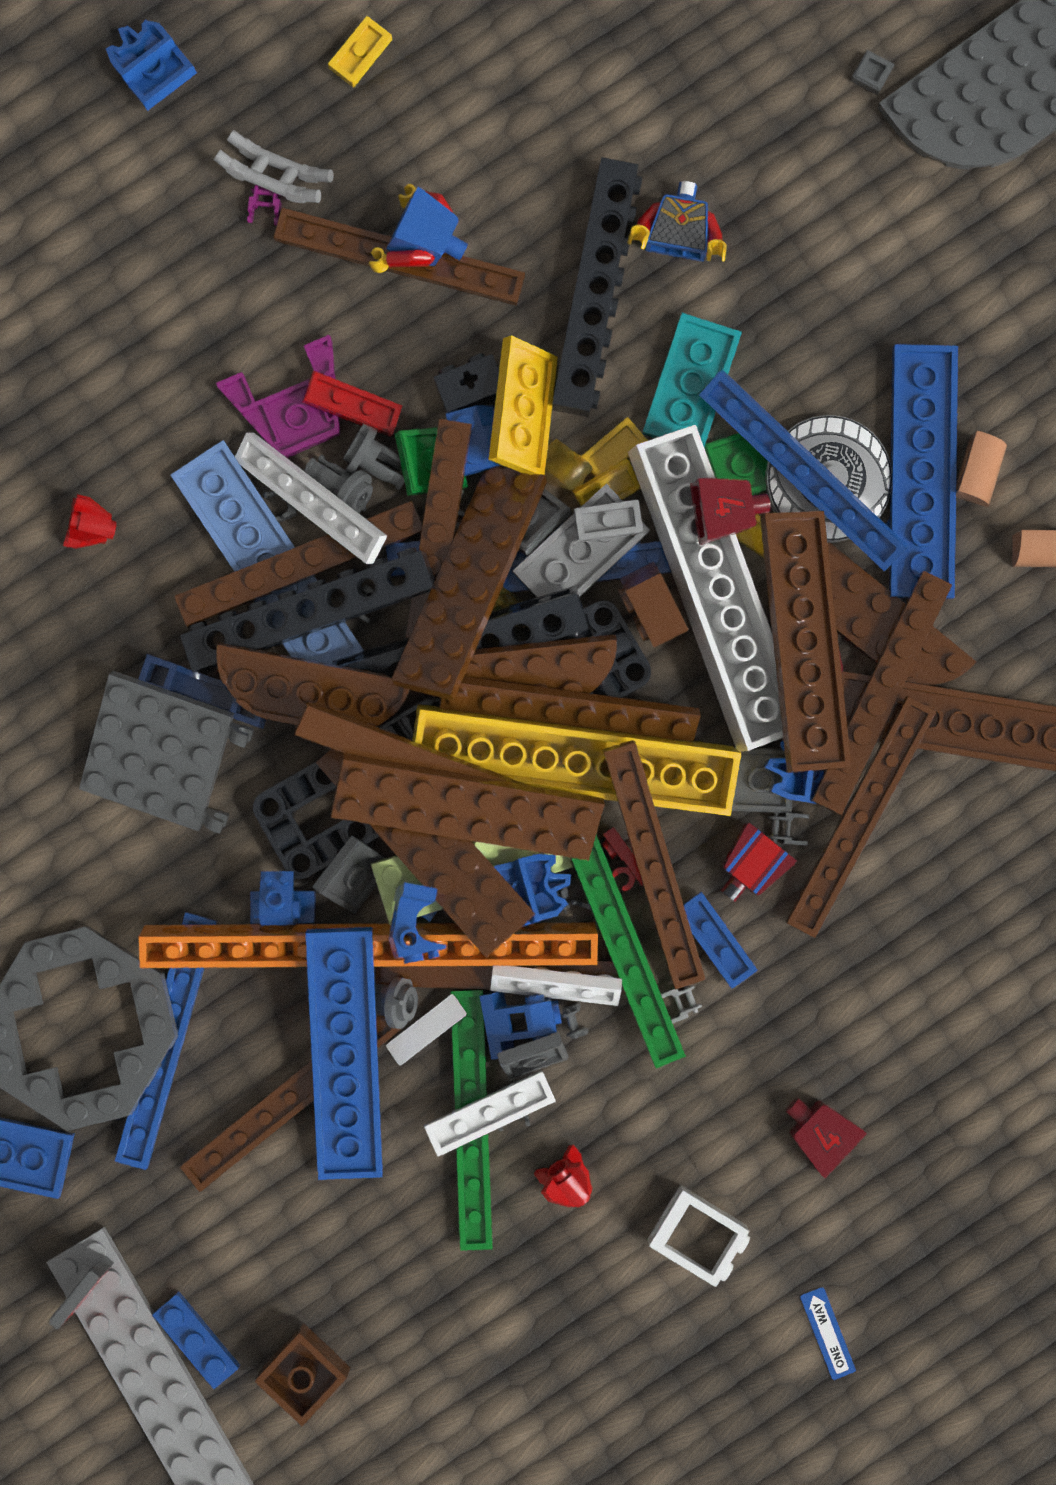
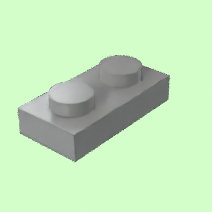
M639 500L574 509L579 542L643 533Z

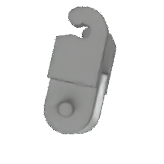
M694 985L685 986L681 990L671 988L661 994L662 998L672 995L678 1006L679 1015L671 1019L672 1023L688 1018L687 1013L691 1011L694 1014L698 1013V1008L702 1007V1004H696L691 990L695 988ZM684 993L690 1007L683 1009L678 996Z

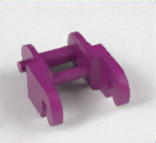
M255 185L254 188H251V193H254V197L249 196L248 223H253L255 209H258V206L273 207L275 213L274 225L277 226L282 207L281 201L278 199L279 194ZM259 195L273 196L272 202L259 201Z

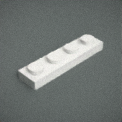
M493 966L490 991L530 996L544 994L546 998L618 1006L622 979L613 978L610 975H584L577 971H550L544 967Z
M541 1070L429 1122L424 1127L437 1156H440L543 1108L556 1100Z

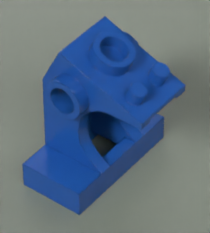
M261 871L260 891L250 892V924L295 925L298 923H316V891H294V871Z
M406 882L396 887L394 895L395 906L389 933V942L394 959L403 958L404 964L424 960V953H428L429 959L439 957L438 951L446 949L447 945L424 940L416 929L418 913L424 907L435 902L436 888ZM404 935L409 937V945L404 943Z
M491 991L480 995L491 1060L498 1059L497 1053L514 1048L513 1040L532 1038L535 1041L557 1033L556 1025L562 1024L558 1000L552 1001L551 998H544V994L525 997L526 1003L518 1005H507L504 992ZM525 1012L528 1029L513 1031L510 1014Z

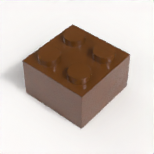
M654 561L620 578L623 588L618 591L629 614L636 611L637 615L632 618L643 641L650 639L653 647H656L689 630Z
M303 1323L259 1371L254 1382L296 1422L303 1426L347 1379L351 1367Z

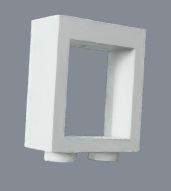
M680 1185L647 1240L649 1247L716 1287L720 1280L724 1282L733 1269L731 1261L737 1252L741 1254L745 1250L750 1237L748 1236L749 1229L746 1224ZM689 1204L735 1232L712 1271L666 1244Z

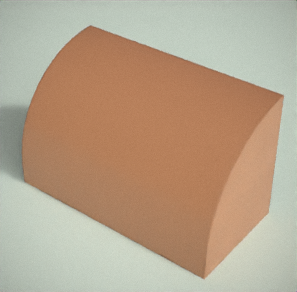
M976 431L970 436L956 481V498L989 507L1007 448L1004 441L981 431Z
M1021 530L1012 535V567H1056V530Z

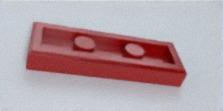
M313 371L302 403L362 426L364 423L378 430L377 432L389 437L394 433L402 409L400 404L316 371Z

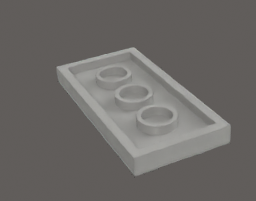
M605 484L581 508L623 501ZM574 513L513 570V573L536 597L575 585L580 597L647 535L650 529L642 522L643 533L579 542ZM552 614L556 619L559 617L556 614Z

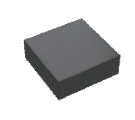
M867 50L850 81L878 95L895 64Z

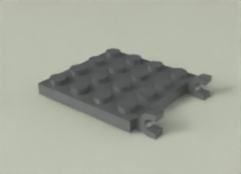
M112 671L108 676L79 789L199 831L203 824H205L207 829L220 834L222 827H225L227 824L229 813L208 808L226 742L229 739L233 744L245 748L247 742H250L252 739L254 728L233 723L235 713Z

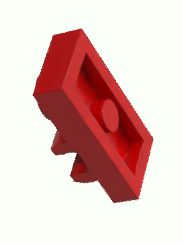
M611 827L602 834L605 841L601 845L612 859L617 856L626 865V867H618L613 870V877L618 876L620 873L627 874L628 882L621 887L623 891L631 889L635 879L640 886H643L634 854L616 829Z

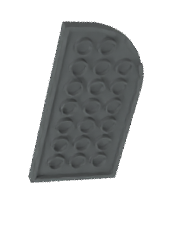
M1020 0L882 100L877 108L909 147L925 158L928 156L945 163L947 167L966 170L987 166L992 168L1008 163L1023 155L1056 131V0Z

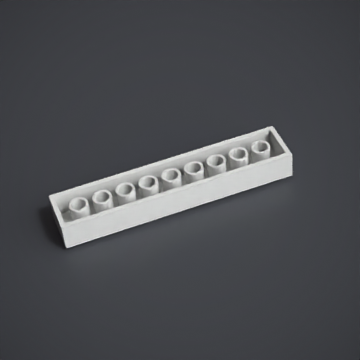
M696 424L638 444L628 452L735 747L740 752L749 751L783 738L773 636L736 534L703 545H699L690 484L698 478H715Z

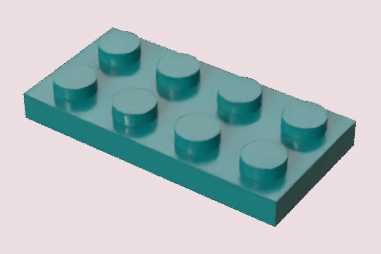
M685 313L681 314L642 432L643 435L658 438L696 424L703 446H705L716 411L699 395L719 371L724 370L727 374L729 373L742 334L741 331Z

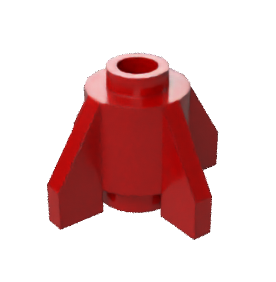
M77 494L76 499L73 498L71 514L63 546L77 549L96 544L105 545L107 539L113 540L117 521H113L112 513L106 511L91 497Z
M569 1145L562 1156L563 1159L555 1162L549 1169H536L534 1175L544 1185L541 1193L548 1202L568 1208L581 1207L589 1201L593 1187L590 1182L589 1171L583 1164L581 1153L574 1145Z

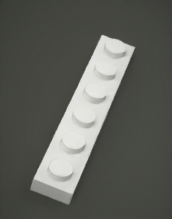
M246 432L235 455L238 463L364 563H374L387 535L258 435Z

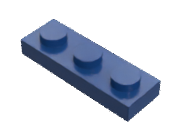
M699 892L684 903L692 935L731 989L758 971L702 892Z
M180 1291L152 1314L213 1389L239 1369L240 1364Z

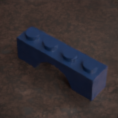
M147 654L138 680L235 713L233 719L262 729L264 728L267 719L256 716L240 706L221 680L198 672H192L190 669Z

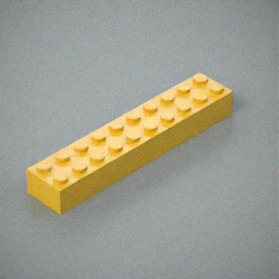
M423 704L417 705L412 740L530 786L599 797L611 801H617V797L602 749L634 740L654 806L731 816L741 752L733 746L440 709L437 706Z

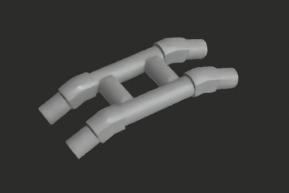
M235 130L231 132L227 141L238 148L239 152L245 157L254 160L252 166L248 168V166L241 164L235 158L232 159L221 149L213 159L225 168L226 172L232 177L241 181L245 180L282 195L287 200L295 203H319L321 200L320 190L292 185L296 177L310 183L332 182L334 178L331 169H318V167L302 165L262 149L261 146L254 144L248 138L245 139ZM267 165L284 171L279 180L262 174Z

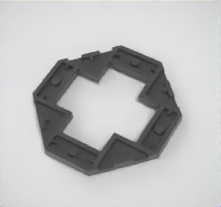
M82 927L25 942L0 983V1088L66 1131L132 1115L145 1089L149 1087L161 1067V1062L168 1050L172 1048L178 1038L164 973L156 968H140V960L136 955L117 943L106 939L100 935L101 933L91 927ZM93 959L99 989L130 982L144 1045L114 1052L121 1084L64 1098L58 1067L27 1074L14 1012L43 1004L37 973Z

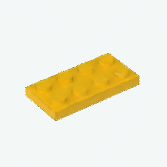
M512 335L503 338L488 460L523 474L545 475L558 357Z

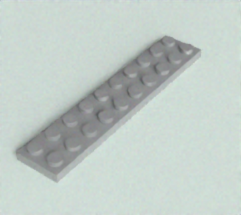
M105 1227L101 1228L49 1259L47 1264L66 1297H68L89 1269L102 1257L107 1256L114 1262L75 1313L174 1484L254 1485L166 1331L152 1316L154 1311L107 1229Z

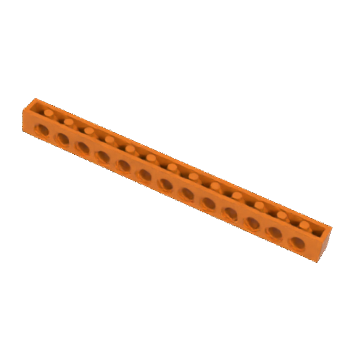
M595 922L534 923L521 927L487 958L456 923H416V929L424 940L447 946L446 949L438 951L439 957L429 959L428 953H424V960L404 964L403 958L394 959L389 942L391 927L389 924L144 925L139 935L140 968L307 967L306 929L372 927L374 967L597 965L598 933ZM404 935V943L409 945L410 939Z

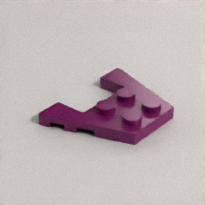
M330 335L304 345L314 371L336 379L333 342ZM243 372L216 383L219 390L261 437L286 458L340 436L338 416L302 403L310 379L259 401H255Z

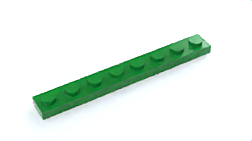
M596 835L589 861L571 858L617 975L619 979H622V987L653 1064L657 1069L686 1057Z
M483 989L451 990V994L456 997L467 1013L465 1017L452 1026L455 1110L487 1096L485 1029L480 995H483ZM487 1133L456 1148L460 1251L493 1249L489 1134Z

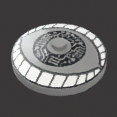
M835 415L812 417L788 430L799 443L877 517L882 515L891 495L892 467L884 446L873 432L859 422ZM769 461L767 462L765 471L766 493L769 496L770 506L774 513L820 511ZM825 516L827 543L850 539Z

